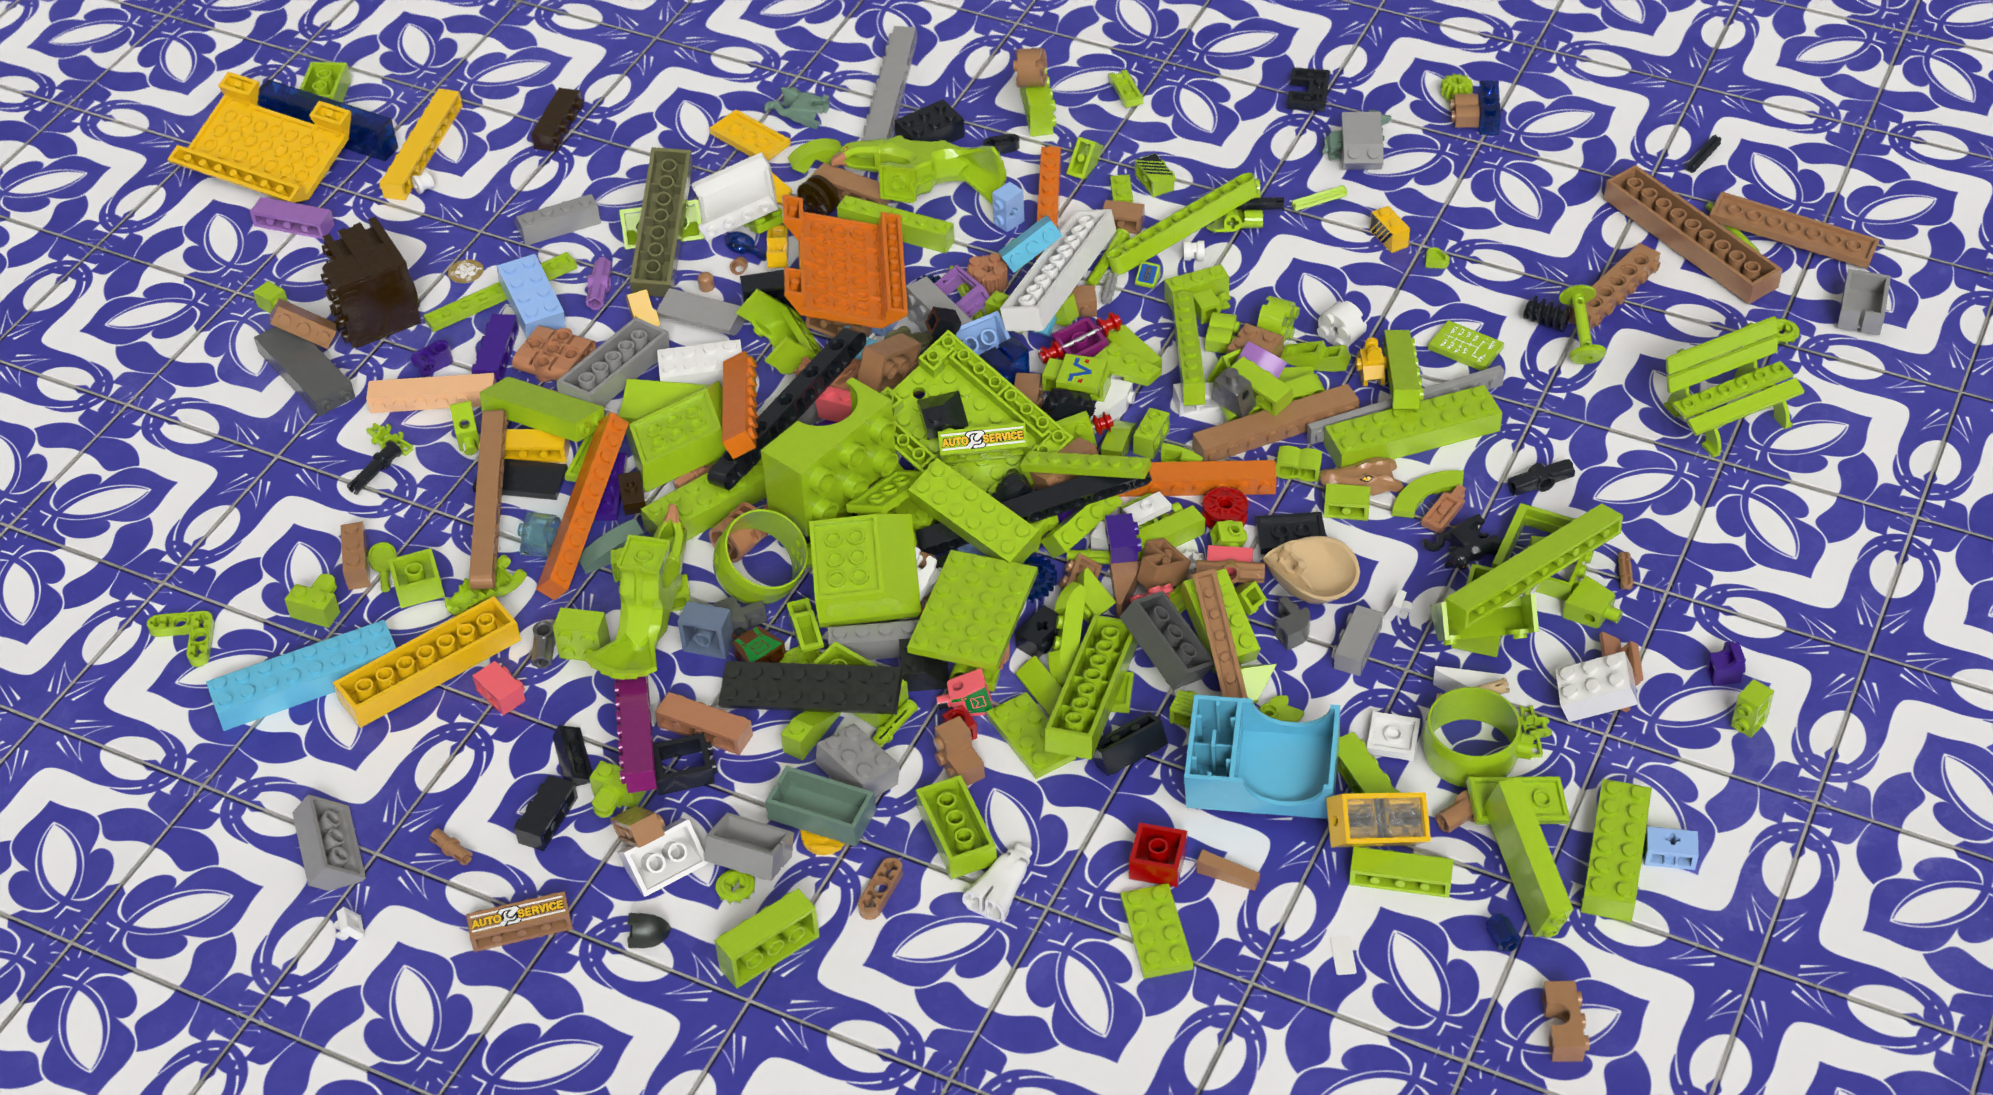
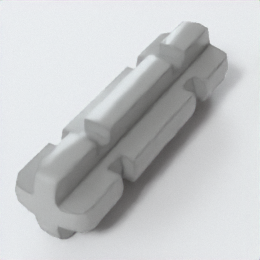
M1116 272L1107 273L1101 294V302L1103 304L1109 305L1112 302L1116 288L1115 284L1118 280Z

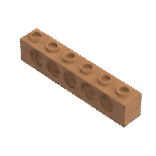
M1639 243L1591 286L1596 290V296L1585 303L1590 331L1595 326H1599L1607 315H1611L1614 308L1621 305L1628 295L1633 294L1641 283L1644 284L1652 273L1658 271L1661 264L1659 262L1660 252ZM1571 305L1569 322L1576 325L1573 305Z

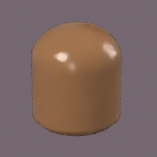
M736 257L730 263V270L735 275L743 274L748 268V262L744 257ZM742 266L743 271L737 272L736 267Z
M702 272L698 275L697 280L700 291L710 292L715 288L714 278L710 272Z

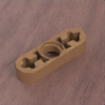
M887 858L880 864L858 901L859 914L862 918L873 920L881 914L903 876L902 863L899 859ZM878 885H885L887 890L876 892L874 888Z

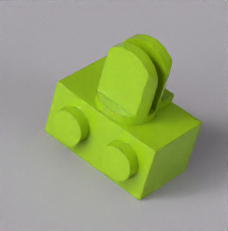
M320 574L311 587L295 584L284 599L290 617L330 628L340 614L334 594L337 589L335 578L330 574Z
M604 761L599 762L589 777L593 796H595L592 800L593 811L602 818L610 817L616 807L621 808L622 805L629 808L638 806L646 794V791L628 793L626 784L621 783L620 770L622 769L619 766Z

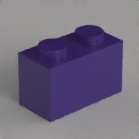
M1132 513L1105 516V533L1111 564L1138 561V552L1142 551L1141 538L1136 537V535H1139L1138 522H1133Z

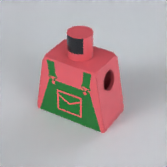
M982 668L948 680L947 687L949 693L936 696L939 710L950 707L954 709L963 705L971 717L987 715L986 711L993 708L991 694Z

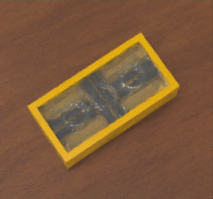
M1426 792L1339 794L1326 798L1331 847L1405 846L1431 842Z

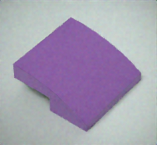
M1246 341L1235 361L1236 363L1244 356L1248 360L1255 362L1265 371L1272 373L1276 378H1279L1287 363L1249 341Z

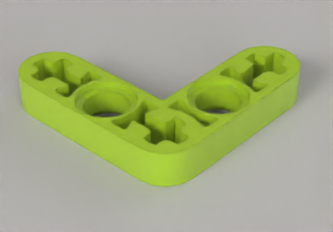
M195 611L159 614L148 619L147 627L149 633L154 637L189 635L186 654L191 666L201 667L209 662L215 622L210 612ZM178 622H186L183 626H175ZM200 636H206L203 641H195Z

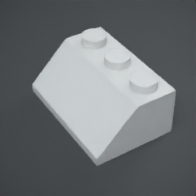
M681 818L663 828L664 836L641 848L629 845L617 851L627 874L644 897L709 863L704 861L705 852L689 819Z

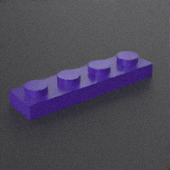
M618 453L595 515L596 521L618 520L621 502L618 475L626 472L627 453Z

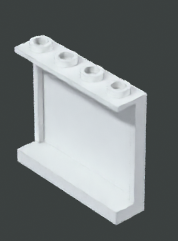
M762 152L692 183V188L698 196L702 224L698 225V228L707 241L778 210L771 166Z

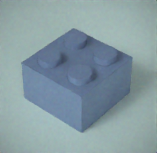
M687 601L678 619L683 651L726 660L734 640L732 638L734 629L730 609Z

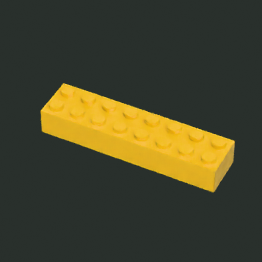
M493 596L332 682L338 701L361 728L521 641L518 625L515 619Z

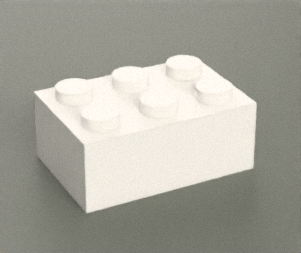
M1625 651L1555 669L1560 706L1568 722L1638 705L1633 668Z

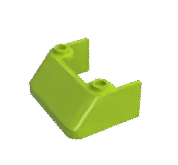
M756 289L736 311L737 315L752 323L754 326L753 331L758 336H765L769 339L774 350L767 356L765 362L775 367L783 375L794 374V370L799 368V364L802 363V359L805 356L812 360L822 350L809 328L805 327L802 317L794 309L759 289Z
M1535 594L1518 596L1466 629L1448 619L1446 602L1430 605L1438 641H1443V645L1458 644L1457 640L1503 635H1513V639L1527 638V633L1539 632Z

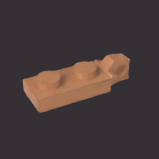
M1458 484L1451 494L1444 492L1422 518L1421 525L1441 534L1462 509L1465 503L1466 488Z

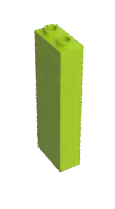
M509 376L479 392L482 412L505 409L507 420L574 442H579L593 434L598 426V422L605 417L603 406Z
M1522 779L1500 781L1485 803L1484 809L1534 937L1544 936L1545 938H1550L1559 933V930L1574 909Z

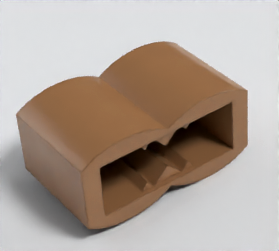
M1478 93L1454 94V99L1450 100L1451 122H1455V128L1479 127Z

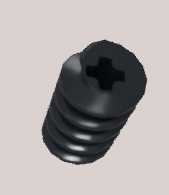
M1535 296L1533 300L1528 301L1523 313V319L1529 318L1531 322L1537 320L1538 324L1542 325L1545 323L1546 327L1553 325V329L1558 330L1560 328L1561 332H1564L1570 319L1569 306H1566L1562 311V304L1559 303L1556 308H1553L1554 301H1551L1547 306L1545 298L1538 303V296Z

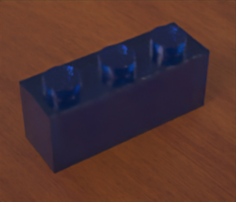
M1479 80V135H1499L1501 121L1499 81Z

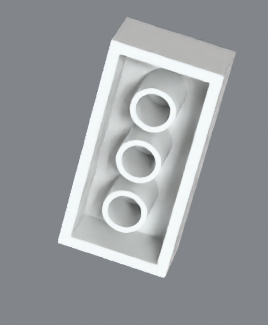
M740 339L657 350L660 381L710 385L719 381L721 386H723V361L742 352Z

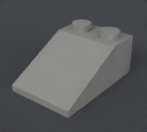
M1342 112V170H1382L1384 160L1381 112Z

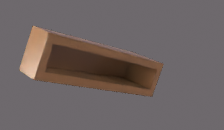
M1202 849L1197 860V873L1253 891L1256 890L1260 881L1261 873Z

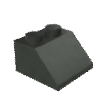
M911 638L899 639L901 668L904 670L902 680L907 682L908 692L948 689L947 661L908 653L907 646Z

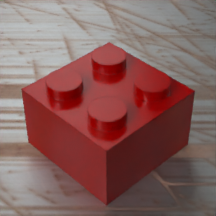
M1139 822L1129 858V879L1160 885L1169 883V886L1178 888L1187 852L1188 831Z

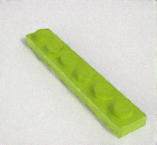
M1028 451L1020 464L1022 472L1145 479L1152 466L1151 459L1145 457Z

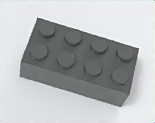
M1164 591L1134 600L1119 616L1172 690L1203 679L1215 666L1211 654Z

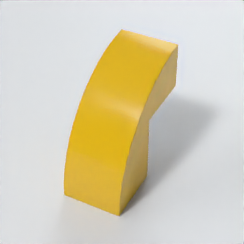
M647 289L626 296L633 319L636 317L652 325L660 326L657 312L652 308Z

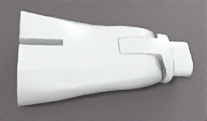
M1016 844L1013 849H1009L1006 853L999 856L987 872L963 894L962 901L967 909L997 922L1004 920L1016 891L1026 874L1032 851L1027 847Z

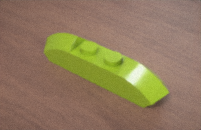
M1074 581L1063 589L1056 601L1054 610L1058 617L1055 628L1059 629L1058 636H1055L1053 641V649L1056 651L1048 653L1050 673L1062 688L1079 651L1086 598L1085 588L1082 584Z

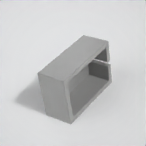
M1848 269L1837 328L1856 331L1858 328L1861 329V332L1880 335L1885 318L1891 276Z
M855 724L837 732V737L833 734L817 743L816 764L836 781L874 792L875 797L898 785L900 764Z
M727 812L706 835L704 861L734 869L740 873L757 876L763 880L772 881L781 870V867H784L792 857L794 832Z

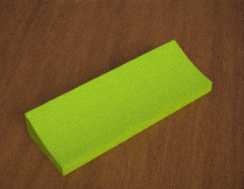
M626 379L623 401L618 416L627 422H631L708 385Z

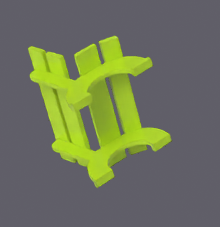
M1775 316L1754 324L1752 322L1748 323L1744 328L1686 350L1680 349L1676 354L1666 357V373L1669 375L1666 376L1667 392L1671 395L1668 401L1664 403V407L1674 417L1681 415L1684 419L1695 416L1688 419L1687 423L1695 436L1705 433L1706 441L1701 446L1712 458L1721 454V438L1718 431L1720 426L1771 406L1774 408L1773 418L1784 429H1788L1793 425L1790 421L1786 400L1804 394L1803 387L1797 378L1776 385V383L1789 379L1794 375L1781 361L1763 368H1759L1757 365L1758 359L1778 352L1777 336L1774 335L1777 334V318ZM1738 368L1735 379L1693 395L1689 393V386ZM1763 389V390L1760 391V392H1757V393H1755V394H1752V395H1750V396H1747V397H1745V398L1739 399V400H1737V401H1734V402H1732V403H1729V404H1727V405H1724V406H1722V407H1719V408H1716V409H1714V410H1711V411L1707 412V410H1710V409L1715 408V407H1717V406H1720V405H1722V404L1728 403V402H1730V401H1733V400H1735V399H1738V398H1740V397H1743V396H1745V395H1748V394H1751V393H1753V392H1756V391H1758V390Z

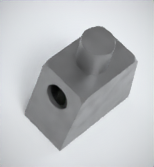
M1226 368L1214 380L1211 399L1240 418L1245 417L1256 406L1251 382L1238 374L1237 369Z

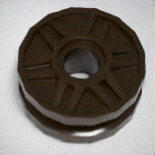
M812 175L807 181L798 186L797 196L803 198V208L806 212L828 216L837 209L840 203L837 190L823 176Z

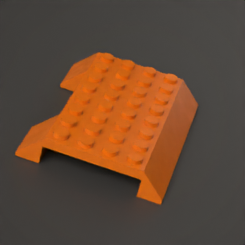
M783 194V222L798 240L799 269L784 267V296L800 315L880 329L908 315L901 215L881 212L877 225L803 212V198Z

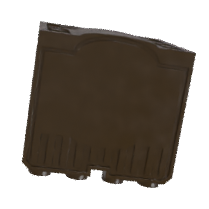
M376 216L368 219L370 225L368 229H365L361 222L354 224L353 227L338 230L339 240L334 241L330 234L322 236L324 242L322 250L324 255L328 257V261L322 267L323 274H321V279L328 288L325 290L328 300L332 302L329 307L332 315L336 316V320H334L338 332L343 331L341 335L345 344L350 343L354 348L362 347L421 324L418 311V295L415 284L409 275L406 261Z

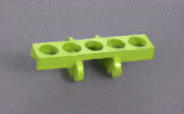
M373 423L372 428L366 429L367 434L372 436L371 443L374 445L380 444L381 449L385 447L387 441H392L396 444H401L399 447L404 456L414 450L413 445L403 440V432L399 431V436L396 433L394 435L389 433L391 431V425L389 424L386 425L387 429L376 423Z
M1530 705L1529 708L1520 706L1519 718L1523 726V734H1527L1528 730H1532L1528 734L1535 735L1534 740L1537 743L1533 744V748L1539 751L1536 754L1532 751L1531 758H1541L1543 751L1540 737H1548L1552 734V730L1547 728V724L1550 722L1549 718L1537 717L1534 713L1533 705ZM1524 712H1529L1531 715L1525 716Z

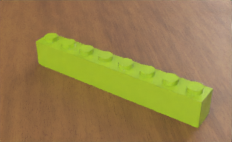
M1173 292L1172 316L1184 406L1205 405V378L1193 292Z

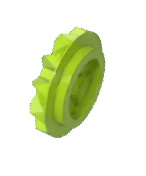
M1777 319V334L1774 335L1777 336L1778 344L1780 342L1785 345L1788 342L1794 343L1799 338V327L1790 320Z
M734 869L723 873L716 882V893L721 901L727 900L729 904L735 901L740 904L743 899L749 900L751 893L755 892L753 876L737 872ZM739 881L740 888H737L736 891L732 892L731 887H735Z

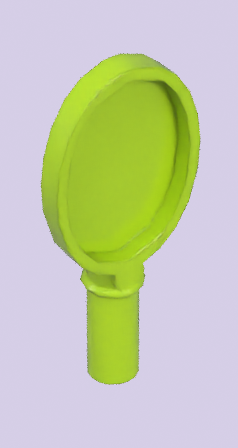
M386 542L374 544L368 552V561L371 568L380 573L379 578L382 592L390 591L388 559L397 557L395 548Z

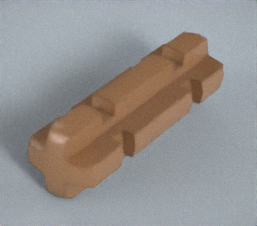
M1620 552L1618 554L1620 587L1623 590H1631L1634 584L1630 561L1631 554L1629 552Z

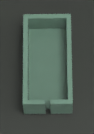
M785 766L777 780V786L774 785L765 801L769 820L855 847L858 845L876 812L874 792L790 766Z

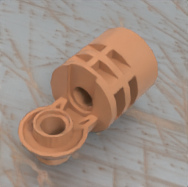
M742 502L727 517L718 522L709 531V539L713 547L715 548L718 538L732 520L745 512L757 510V508L749 503ZM767 503L765 504V506L763 507V509L768 510V504H767ZM742 529L729 534L727 549L731 562L741 560L768 533L756 529Z

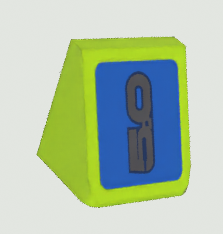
M1142 261L1135 285L1154 289L1160 278L1161 266Z

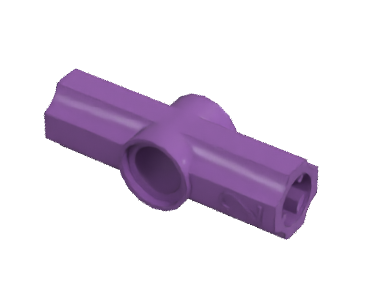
M599 257L594 262L592 274L588 275L586 305L592 310H600L604 306L606 294L611 290L612 261H609L606 257Z

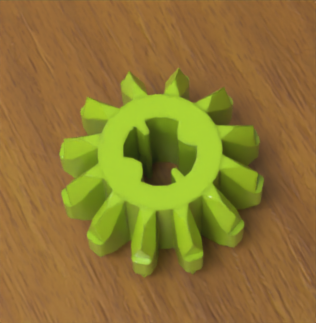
M1452 73L1451 76L1446 75L1441 83V95L1446 101L1454 99V94L1473 93L1472 79H1469L1468 75L1462 76L1461 73L1458 75Z

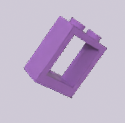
M956 264L935 285L946 296L950 295L962 283L971 288L972 290L956 303L971 318L985 306V302L990 296L984 286Z

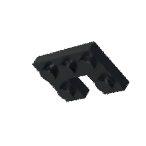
M1292 67L1290 85L1309 86L1308 92L1289 91L1287 108L1325 111L1330 70Z

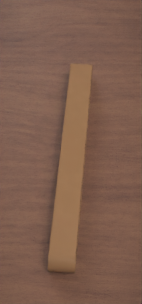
M505 409L482 412L469 571L471 590L495 589L507 432Z

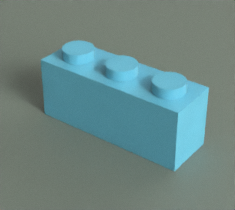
M1046 215L998 252L1011 270L1016 272L1063 235L1048 215Z

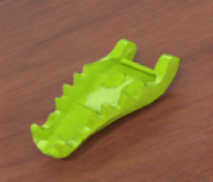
M505 554L501 555L497 559L495 589L471 590L469 579L464 578V583L459 585V591L454 593V596L450 599L444 598L445 607L449 613L457 616L493 596L497 598L514 591L524 582L527 573L522 569H518L512 576L506 571V568L511 563L510 558Z

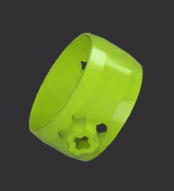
M766 509L751 510L732 520L718 538L713 553V570L720 586L731 597L734 596L736 600L748 605L762 601L764 605H768L784 598L800 581L805 569L812 568L811 544L806 543L798 526L783 514ZM742 529H756L775 537L785 547L792 562L791 582L782 586L766 587L752 583L744 578L730 560L727 549L728 535Z
M1464 687L1446 692L1433 703L1425 720L1422 740L1425 758L1432 771L1450 784L1467 788L1466 780L1468 777H1507L1514 768L1518 758L1531 760L1535 735L1522 733L1518 712L1506 698L1487 689ZM1477 720L1490 724L1500 730L1511 744L1495 754L1470 756L1449 749L1438 740L1434 732L1439 727L1452 721Z

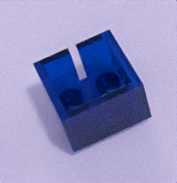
M1015 337L1002 342L998 348L993 347L980 354L984 361L1012 385L1015 383L1016 373H1030L1029 350Z

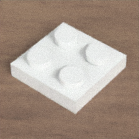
M1373 712L1367 751L1371 755L1414 761L1420 718Z

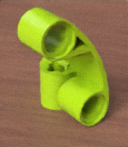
M1255 179L1258 195L1254 198H1260V179ZM1234 209L1206 226V229L1213 232H1234L1239 229L1263 228V211L1247 210L1242 212V210Z

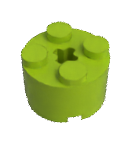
M1268 296L1266 300H1269L1267 305L1263 304L1257 327L1284 336V342L1287 339H1292L1295 332L1293 324L1299 316L1300 307H1297L1293 301Z

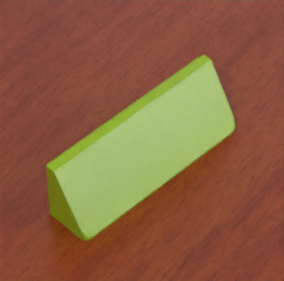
M1033 656L1015 675L1050 717L1062 687L1040 660Z

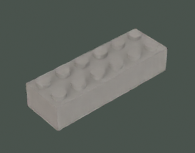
M635 317L558 379V392L604 406L625 389L626 379H637L658 361L657 350L669 348L668 331Z

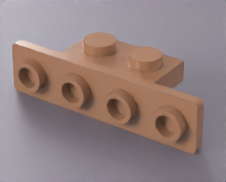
M1605 632L1600 633L1602 657L1625 651L1633 668L1635 686L1639 685L1644 679L1638 644L1630 641L1621 648L1618 638ZM1630 707L1622 708L1620 710L1628 712L1630 710Z

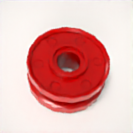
M1230 487L1215 488L1207 492L1203 497L1202 515L1205 518V525L1212 530L1217 522L1232 520L1233 522H1242L1244 527L1248 519L1249 501L1241 491Z

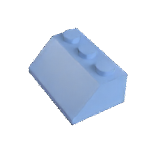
M999 311L962 325L955 335L987 363L1004 357L1015 349L1008 331L1005 330Z

